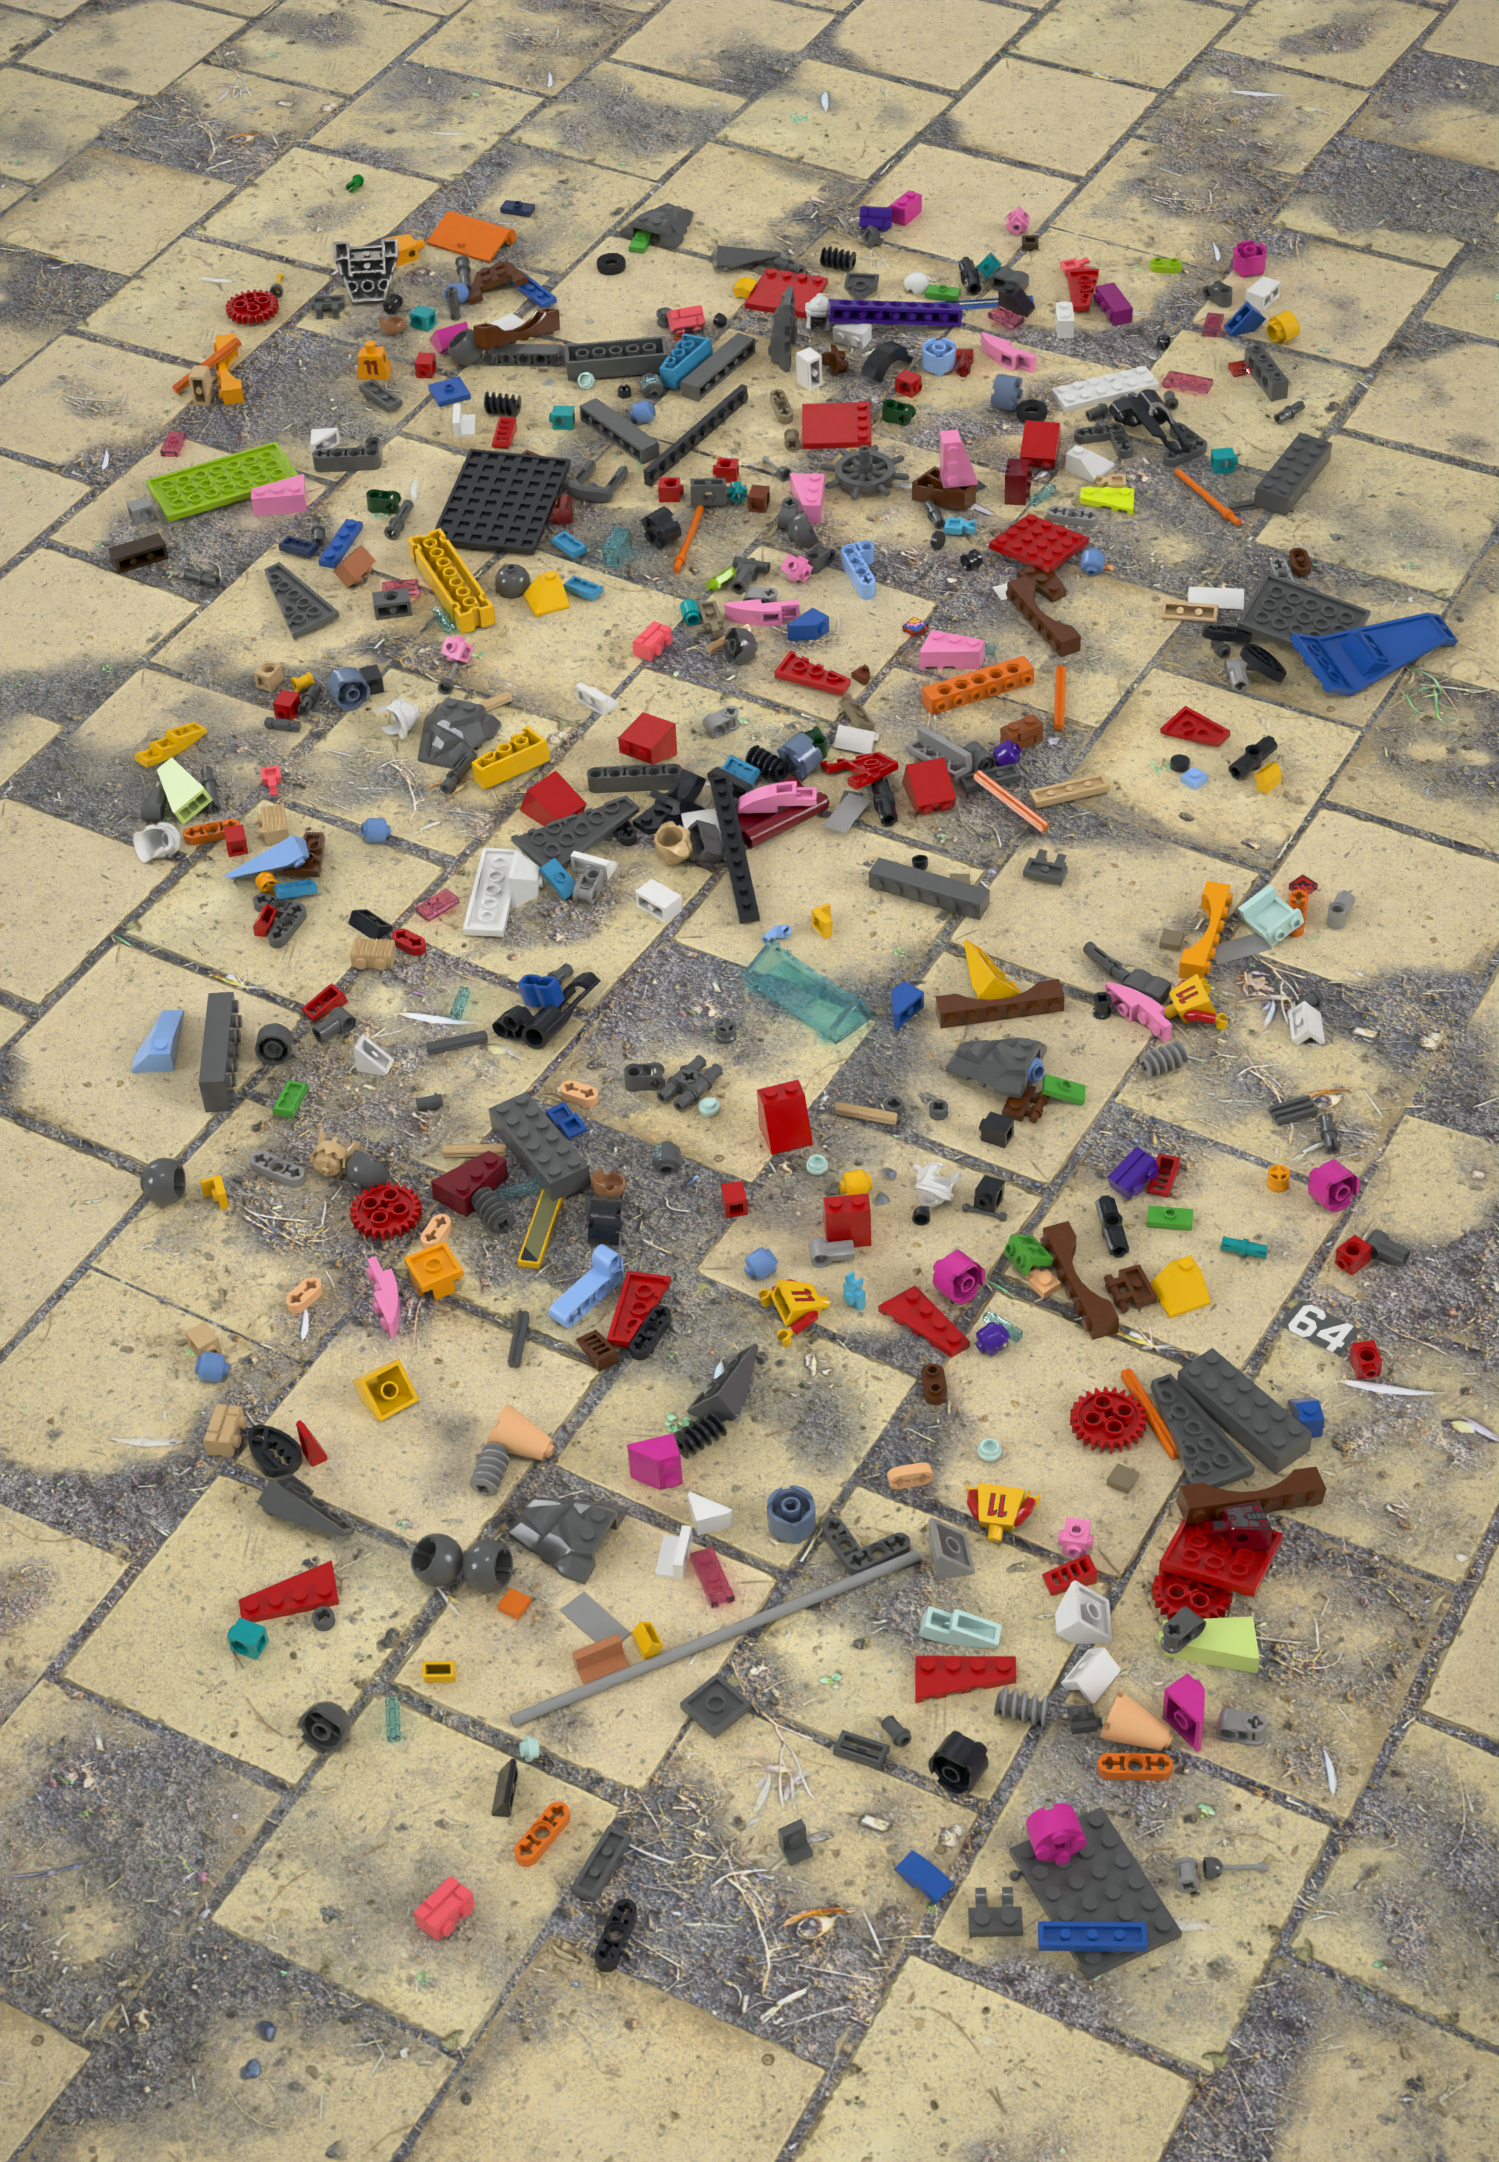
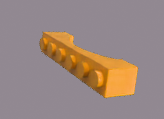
M235 333L215 336L216 343H213L214 353L236 337ZM238 348L216 365L219 398L223 399L224 405L244 403L241 379H236L228 371L232 360L239 356Z
M1206 881L1202 893L1201 909L1206 910L1210 924L1203 937L1189 949L1184 948L1179 963L1180 978L1189 979L1198 974L1199 978L1202 979L1205 977V974L1210 973V960H1214L1216 953L1214 946L1218 947L1219 932L1223 933L1225 924L1223 919H1227L1229 913L1228 906H1231L1233 901V894L1230 893L1231 885Z

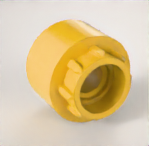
M1285 310L1270 318L1266 326V332L1272 342L1284 344L1299 336L1300 325L1296 316L1291 311Z

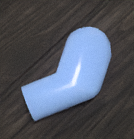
M776 925L762 936V941L768 945L774 939H786L790 937L792 928L789 925Z

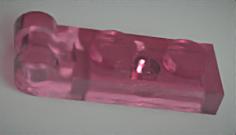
M1169 371L1162 381L1164 388L1176 387L1201 394H1208L1213 385V379L1176 371Z
M713 1546L690 1553V1560L711 1609L719 1607V1604L723 1602H735L734 1593L729 1586Z

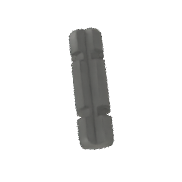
M1252 499L1228 505V508L1233 512L1250 510L1255 507L1260 508L1255 505Z
M266 717L264 720L265 727L273 729V727L274 729L290 731L291 729L292 732H299L301 729L300 721L293 720L291 722V720L280 718L274 720L273 717Z

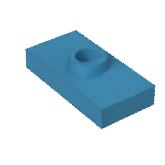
M566 531L551 538L553 545L573 559L588 552L586 545Z
M575 575L563 584L565 591L594 601L604 592L603 586Z
M733 755L729 756L721 768L751 785L754 784L761 773L758 768Z
M555 857L538 870L564 901L573 895L576 882Z
M312 879L273 885L274 892L279 899L289 897L300 898L302 895L318 893V886Z

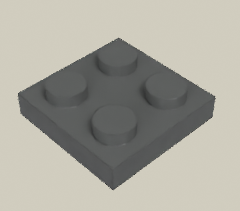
M716 1673L681 1701L680 1708L715 1739L750 1711L752 1704Z

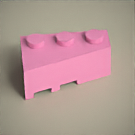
M958 430L940 431V478L943 488L979 485Z
M789 473L790 492L798 501V511L804 510L809 523H821L825 497V474Z
M304 474L251 489L254 516L307 512V490Z
M931 630L920 650V670H926V667H937V670H943V667L979 669L985 658V640Z

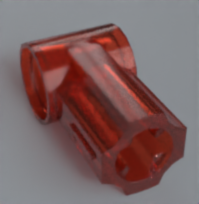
M956 349V373L960 377H966L971 373L974 349Z
M562 494L557 499L556 508H553L554 524H572L573 498L568 494Z

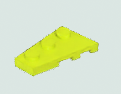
M1081 487L1080 503L1098 508L1107 506L1116 512L1119 509L1125 510L1127 514L1133 515L1134 488Z

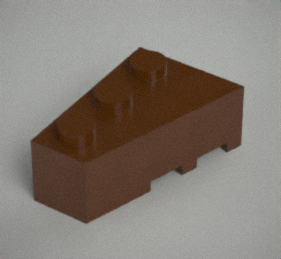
M934 466L912 482V500L919 502L933 500L935 505L966 511L976 503V485L943 488L940 468Z

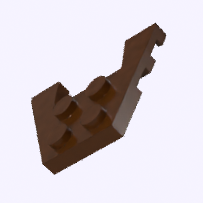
M507 260L497 262L489 268H482L476 273L468 302L470 305L483 301L482 292L512 280L515 287L529 282L527 275Z

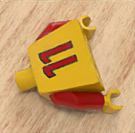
M1195 974L1188 980H1181L1169 992L1173 1003L1164 1007L1167 1019L1179 1014L1185 1024L1190 1022L1214 1024L1215 1022V1027L1219 1030L1226 1029L1228 1025L1225 1013L1215 1015L1216 1011L1208 996L1211 984H1208L1207 979H1200L1198 974Z
M792 1279L778 1280L777 1284L772 1287V1290L764 1288L759 1291L761 1305L767 1307L774 1301L785 1326L790 1327L789 1330L780 1329L777 1333L778 1340L784 1338L781 1341L783 1347H787L792 1343V1335H798L816 1322L821 1311L829 1308L828 1296H818L811 1283L797 1282Z
M969 1483L966 1484L968 1508L973 1518L979 1521L980 1527L989 1528L987 1540L990 1542L1000 1543L1003 1531L1013 1532L1015 1526H1020L1032 1513L1034 1507L1039 1505L1041 1494L1038 1493L1035 1497L1030 1496L1031 1490H1027L1025 1498V1490L1020 1488L978 1483L977 1487L971 1488Z

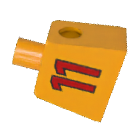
M372 340L366 341L365 347H361L358 354L357 379L388 380L392 369L385 349L375 347V342Z

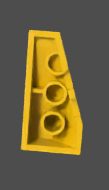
M967 939L964 941L971 984L977 993V999H1004L1022 993L1013 981L1009 982L1004 977L1006 974L993 964L994 961L980 947Z

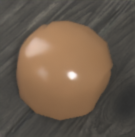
M389 316L386 321L383 317L379 319L380 327L387 335H397L406 326L405 320L402 317L393 318Z
M600 1169L592 1174V1188L598 1197L613 1199L619 1197L625 1191L626 1180L622 1175L616 1174L615 1171L612 1170L609 1174H604Z

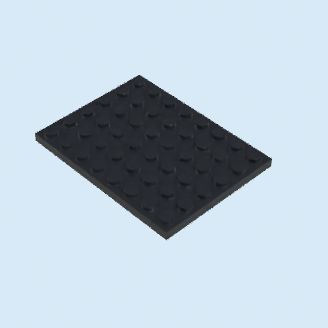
M470 449L435 529L441 528L446 535V540H449L454 547L534 555L570 469L571 459Z

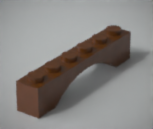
M549 307L536 310L524 324L512 330H502L497 325L489 323L473 326L475 345L481 347V350H491V347H503L506 343L515 344L518 340H529V337L537 338L541 337V334H553V331L560 330L559 310Z
M1028 576L1007 582V599L1032 624L1034 630L1039 632L1043 640L1047 641L1053 651L1060 657L1080 651L1081 635L1071 625L1058 622L1040 610L1035 601L1036 585Z
M1054 979L1040 981L1025 992L1004 999L983 1000L959 994L936 996V1014L942 1029L1064 1011L1065 996L1060 980Z
M1069 1221L1044 1227L1040 1243L1054 1258L1051 1266H1055L1058 1280L1064 1283L1068 1299H1072L1074 1311L1077 1316L1080 1315L1084 1331L1089 1332L1092 1340L1118 1333L1119 1317L1112 1303L1092 1292L1076 1274L1072 1260L1076 1253L1077 1237Z
M1316 1466L1295 1469L1280 1483L1258 1491H1228L1205 1483L1183 1485L1179 1488L1176 1502L1185 1524L1201 1523L1209 1520H1222L1223 1509L1227 1506L1260 1501L1265 1513L1322 1504L1326 1486Z

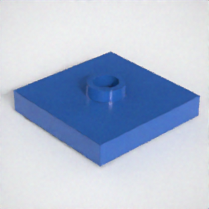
M460 376L428 384V390L439 407L471 399V394Z

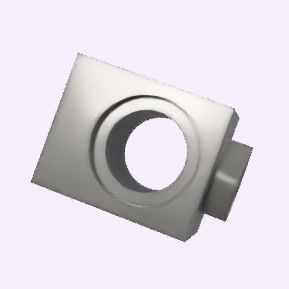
M146 496L126 503L129 517L135 526L155 520V505Z

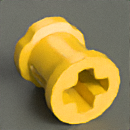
M310 672L298 678H291L293 689L298 693L315 684Z

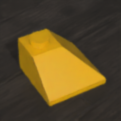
M556 570L538 575L523 594L535 617L570 608L562 579Z
M1191 1255L1170 1262L1150 1282L1157 1295L1158 1302L1169 1318L1211 1304L1202 1271Z
M400 1359L375 1368L352 1380L362 1402L378 1422L420 1400Z

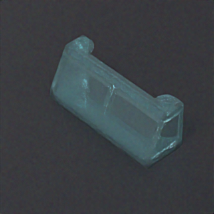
M772 937L741 974V977L746 981L744 985L752 992L755 990L759 991L818 1032L817 1036L826 1043L831 1041L836 1045L867 1023L874 1015L861 997L853 992H846L794 957L789 950L782 949L780 943Z

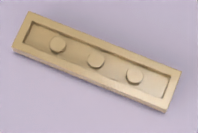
M1101 773L1029 790V797L1035 808H1041L1110 791V784L1104 774Z

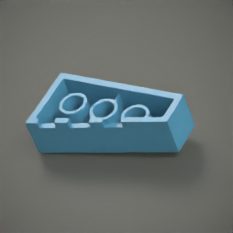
M682 334V340H678L676 348L670 352L671 356L667 357L659 368L663 387L670 389L679 388L681 381L713 354L710 338Z

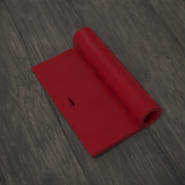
M794 776L781 781H797V787H804ZM818 792L817 806H778V812L738 813V804H736L744 845L752 849L827 810L830 803L828 796Z

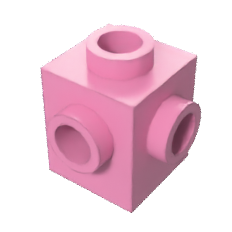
M1020 206L1007 215L1006 227L1016 236L1021 232L1024 233L1029 228L1030 216Z
M788 554L780 570L789 574L788 579L796 583L798 580L805 583L811 574L813 566L809 565V560L801 555L797 558Z
M455 635L452 638L447 636L442 644L441 653L447 655L446 659L449 661L457 662L459 660L468 663L474 646L465 643V638Z
M1066 1517L1065 1528L1059 1531L1058 1544L1062 1545V1555L1077 1558L1087 1555V1549H1092L1094 1535L1090 1534L1091 1520Z

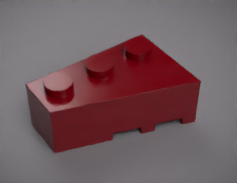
M1008 459L1005 473L1004 505H1026V498H1030L1032 467L1029 466V459Z
M489 1150L430 1181L433 1199L468 1217L475 1210L471 1205V1199L475 1192L483 1187H490L492 1191H495L509 1177L507 1162L505 1158Z

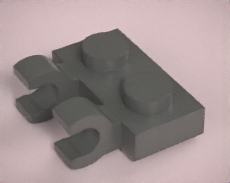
M345 295L314 296L311 300L312 311L315 310L316 319H323V311L330 309L333 311V318H340L339 310L345 307Z
M1039 849L1036 858L1029 857L1023 870V877L1062 886L1068 872V866L1064 862L1066 855L1059 853L1055 863L1048 862L1047 858H1045L1047 850Z
M986 1887L975 1888L976 1907L968 1908L969 1937L1023 1936L1022 1906L1014 1907L1013 1887H1002V1907H987Z

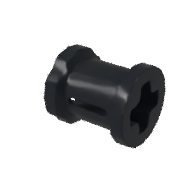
M396 293L391 294L389 300L383 304L384 311L387 314L394 315L397 308L403 304L402 297Z
M1097 992L1093 996L1095 1004L1093 1016L1099 1020L1108 1019L1111 1016V1008L1109 1007L1112 1002L1111 995L1107 992Z

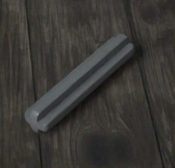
M482 1030L427 1042L426 1049L429 1055L486 1043L488 1042L487 1032Z
M520 1310L516 1315L507 1360L508 1366L511 1368H518L521 1364L529 1322L528 1311Z

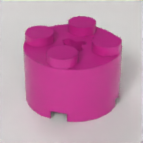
M1251 240L1239 242L1233 251L1232 267L1234 271L1239 273V276L1242 278H1246L1249 275L1264 274L1267 254L1266 246L1260 242L1259 245L1254 244V241Z
M1336 1159L1324 1163L1319 1168H1313L1309 1173L1308 1194L1331 1212H1339L1347 1208L1352 1203L1350 1198L1353 1194L1357 1196L1359 1192V1178Z
M955 1250L942 1260H937L933 1266L935 1271L933 1275L934 1287L951 1301L958 1304H965L972 1300L978 1294L976 1289L979 1284L983 1286L985 1281L984 1268L960 1250Z
M1065 1803L1053 1804V1809L1046 1811L1045 1807H1042L1033 1812L1026 1820V1830L1038 1860L1063 1865L1070 1861V1856L1087 1845V1841L1074 1808Z

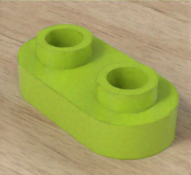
M1155 257L1150 260L1149 269L1156 273L1175 274L1182 271V261L1178 258Z
M733 566L721 571L704 583L707 590H718L722 587L721 584L723 582L728 583L735 578L736 571Z

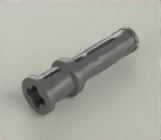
M461 255L455 260L456 271L460 276V282L466 285L470 293V260L467 256Z
M404 500L396 516L390 519L389 526L384 530V534L388 539L396 540L400 536V531L405 527L404 522L414 506L411 500Z

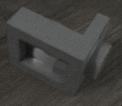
M802 1819L778 1829L779 1847L791 1866L813 1856V1850L807 1842L806 1826Z

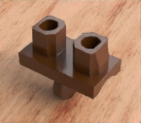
M831 344V352L821 354L822 365L829 366L832 375L837 376L839 371H847L849 362L845 360V352L839 351L836 345Z

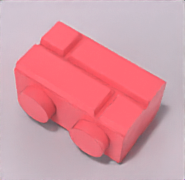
M702 305L669 310L667 312L670 332H676V335L686 333L685 330L690 329L692 332L702 330L701 327L705 325Z
M653 621L632 642L634 656L643 657V659L650 662L656 656H660L662 650L666 646H670L673 641L671 628Z
M449 1876L413 1912L415 1924L436 1941H439L443 1936H449L454 1931L456 1923L462 1917L467 1918L472 1913L475 1905L473 1893L464 1885H461L455 1878Z

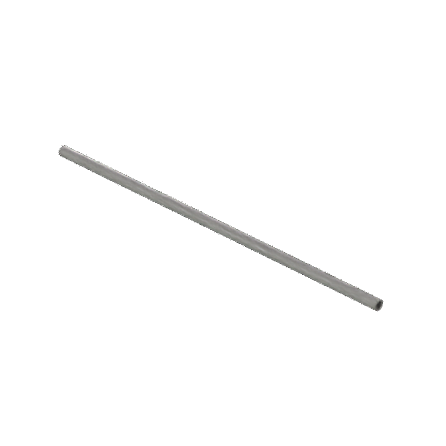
M915 1549L510 1715L511 1722L516 1727L921 1561L920 1554Z

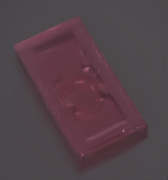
M1001 306L988 312V318L1012 330L1024 323V317Z
M1208 312L1202 336L1219 337L1224 314Z
M169 431L160 451L161 456L178 457L186 439V432Z
M418 579L382 582V591L408 588L409 596L419 595Z
M445 888L416 906L415 911L427 922H430L460 903L459 897Z

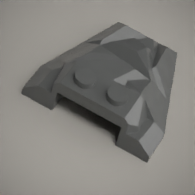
M666 203L637 216L620 230V235L633 238L637 230H645L659 234L662 247L675 250L683 242L684 234L687 233V226H690L694 212L687 208L683 209L680 206Z
M398 238L382 239V245L350 246L349 241L333 242L334 260L352 303L385 302L399 257Z
M789 286L781 295V304L777 306L774 313V326H772V336L768 347V355H771V362L779 364V368L784 372H790L791 344H796L797 317H795L796 307H794L793 286Z
M447 697L441 703L432 707L424 719L418 762L454 769L467 751L474 748L479 750L482 747L481 743L486 739L492 740L501 728V722L494 715L486 714L485 707L481 704Z
M1029 1038L962 1042L958 1045L948 1062L946 1072L967 1081L973 1078L978 1081V1086L983 1088L985 1084L994 1087V1093L1021 1098L1027 1087V1071L1035 1057L1043 1059L1047 1051V1045L1042 1044L1041 1041Z
M531 1497L510 1530L509 1535L530 1552L535 1551L539 1554L544 1563H550L556 1567L562 1577L585 1585L596 1567L594 1555L610 1528L615 1530L619 1528L628 1511L627 1508L607 1501Z

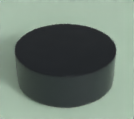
M935 531L932 534L930 544L933 549L940 550L943 548L946 539L944 532Z
M1174 755L1170 760V767L1176 772H1185L1190 767V759L1186 755Z

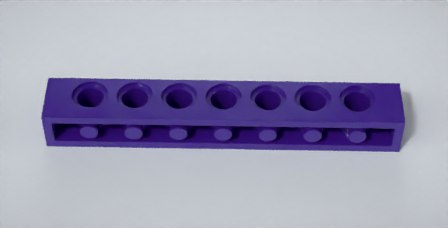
M828 299L827 306L828 320L835 323L961 327L963 313L960 303Z

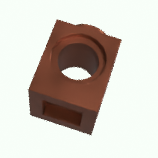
M752 485L748 494V512L766 513L770 503V486Z

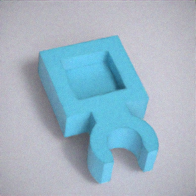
M947 517L944 533L951 535H962L963 532L975 534L977 521L970 520L965 522V518Z
M852 1271L845 1276L846 1282L843 1284V1298L849 1306H853L856 1310L860 1311L866 1307L865 1291L861 1289L863 1280L861 1278L856 1280L855 1273Z

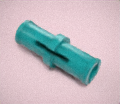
M1223 1236L1220 1250L1240 1253V1256L1244 1257L1245 1255L1266 1259L1268 1245L1248 1242L1249 1240L1245 1238L1239 1240Z

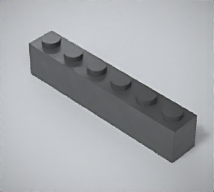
M737 333L681 381V395L699 402L756 353L755 338Z
M595 398L580 405L581 421L641 464L659 457L658 441L605 405V403Z
M878 858L869 871L870 888L980 920L990 905V890L883 858Z

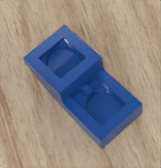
M565 1102L546 1110V1116L568 1140L587 1131V1127L577 1113L573 1114Z
M913 1850L894 1868L912 1888L917 1886L934 1904L954 1885L937 1867Z

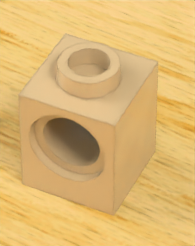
M265 660L254 672L256 688L273 692L284 680L282 666Z
M205 1321L185 1332L188 1346L196 1356H201L205 1351L222 1353L219 1337Z

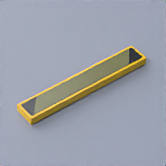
M542 1189L517 1261L519 1267L540 1269L564 1198L561 1197L552 1201Z

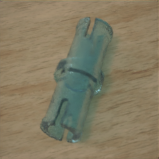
M437 605L439 610H437L436 606L432 610L436 616V621L443 627L445 633L450 634L449 628L452 632L455 630L451 616L445 612L443 606Z

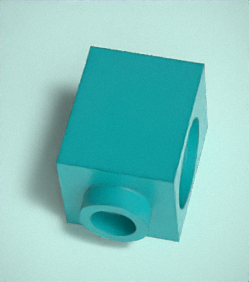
M990 252L976 268L988 279L1002 263Z
M418 305L410 312L412 328L428 332L437 324L434 309Z
M553 406V411L549 413V422L552 423L553 430L574 429V406Z
M1232 447L1211 449L1210 464L1213 474L1235 472V465H1238V456L1234 454Z
M239 1618L236 1624L230 1627L227 1634L231 1651L255 1660L258 1659L269 1642L264 1626Z

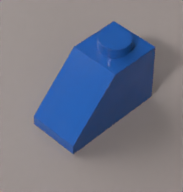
M1246 301L1224 327L1231 336L1254 332L1266 318L1256 307Z
M811 608L787 624L788 640L819 639L829 632V616L815 608Z
M905 981L891 992L893 1024L897 1030L924 1007V992Z
M1313 1397L1289 1399L1288 1404L1291 1415L1312 1432V1438L1322 1437L1324 1415L1319 1400Z

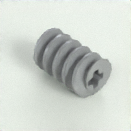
M1174 1041L1172 1044L1160 1046L1157 1049L1150 1050V1052H1143L1139 1060L1145 1076L1151 1079L1152 1072L1155 1076H1159L1160 1070L1163 1074L1167 1073V1067L1171 1071L1175 1070V1065L1181 1068L1183 1066L1182 1061L1186 1063L1188 1056L1183 1044L1180 1041Z
M487 1443L484 1445L470 1479V1486L474 1491L486 1496L497 1494L498 1487L501 1485V1480L510 1462L507 1456V1449L503 1445L498 1443Z
M1005 1685L1003 1690L998 1693L994 1707V1716H997L1001 1710L1002 1718H1007L1011 1712L1012 1720L1017 1721L1021 1715L1022 1723L1026 1724L1031 1717L1033 1726H1036L1041 1720L1042 1728H1044L1049 1712L1048 1696L1045 1695L1040 1702L1038 1701V1693H1035L1029 1699L1028 1691L1025 1690L1022 1696H1019L1018 1688H1015L1012 1694H1009L1008 1686Z

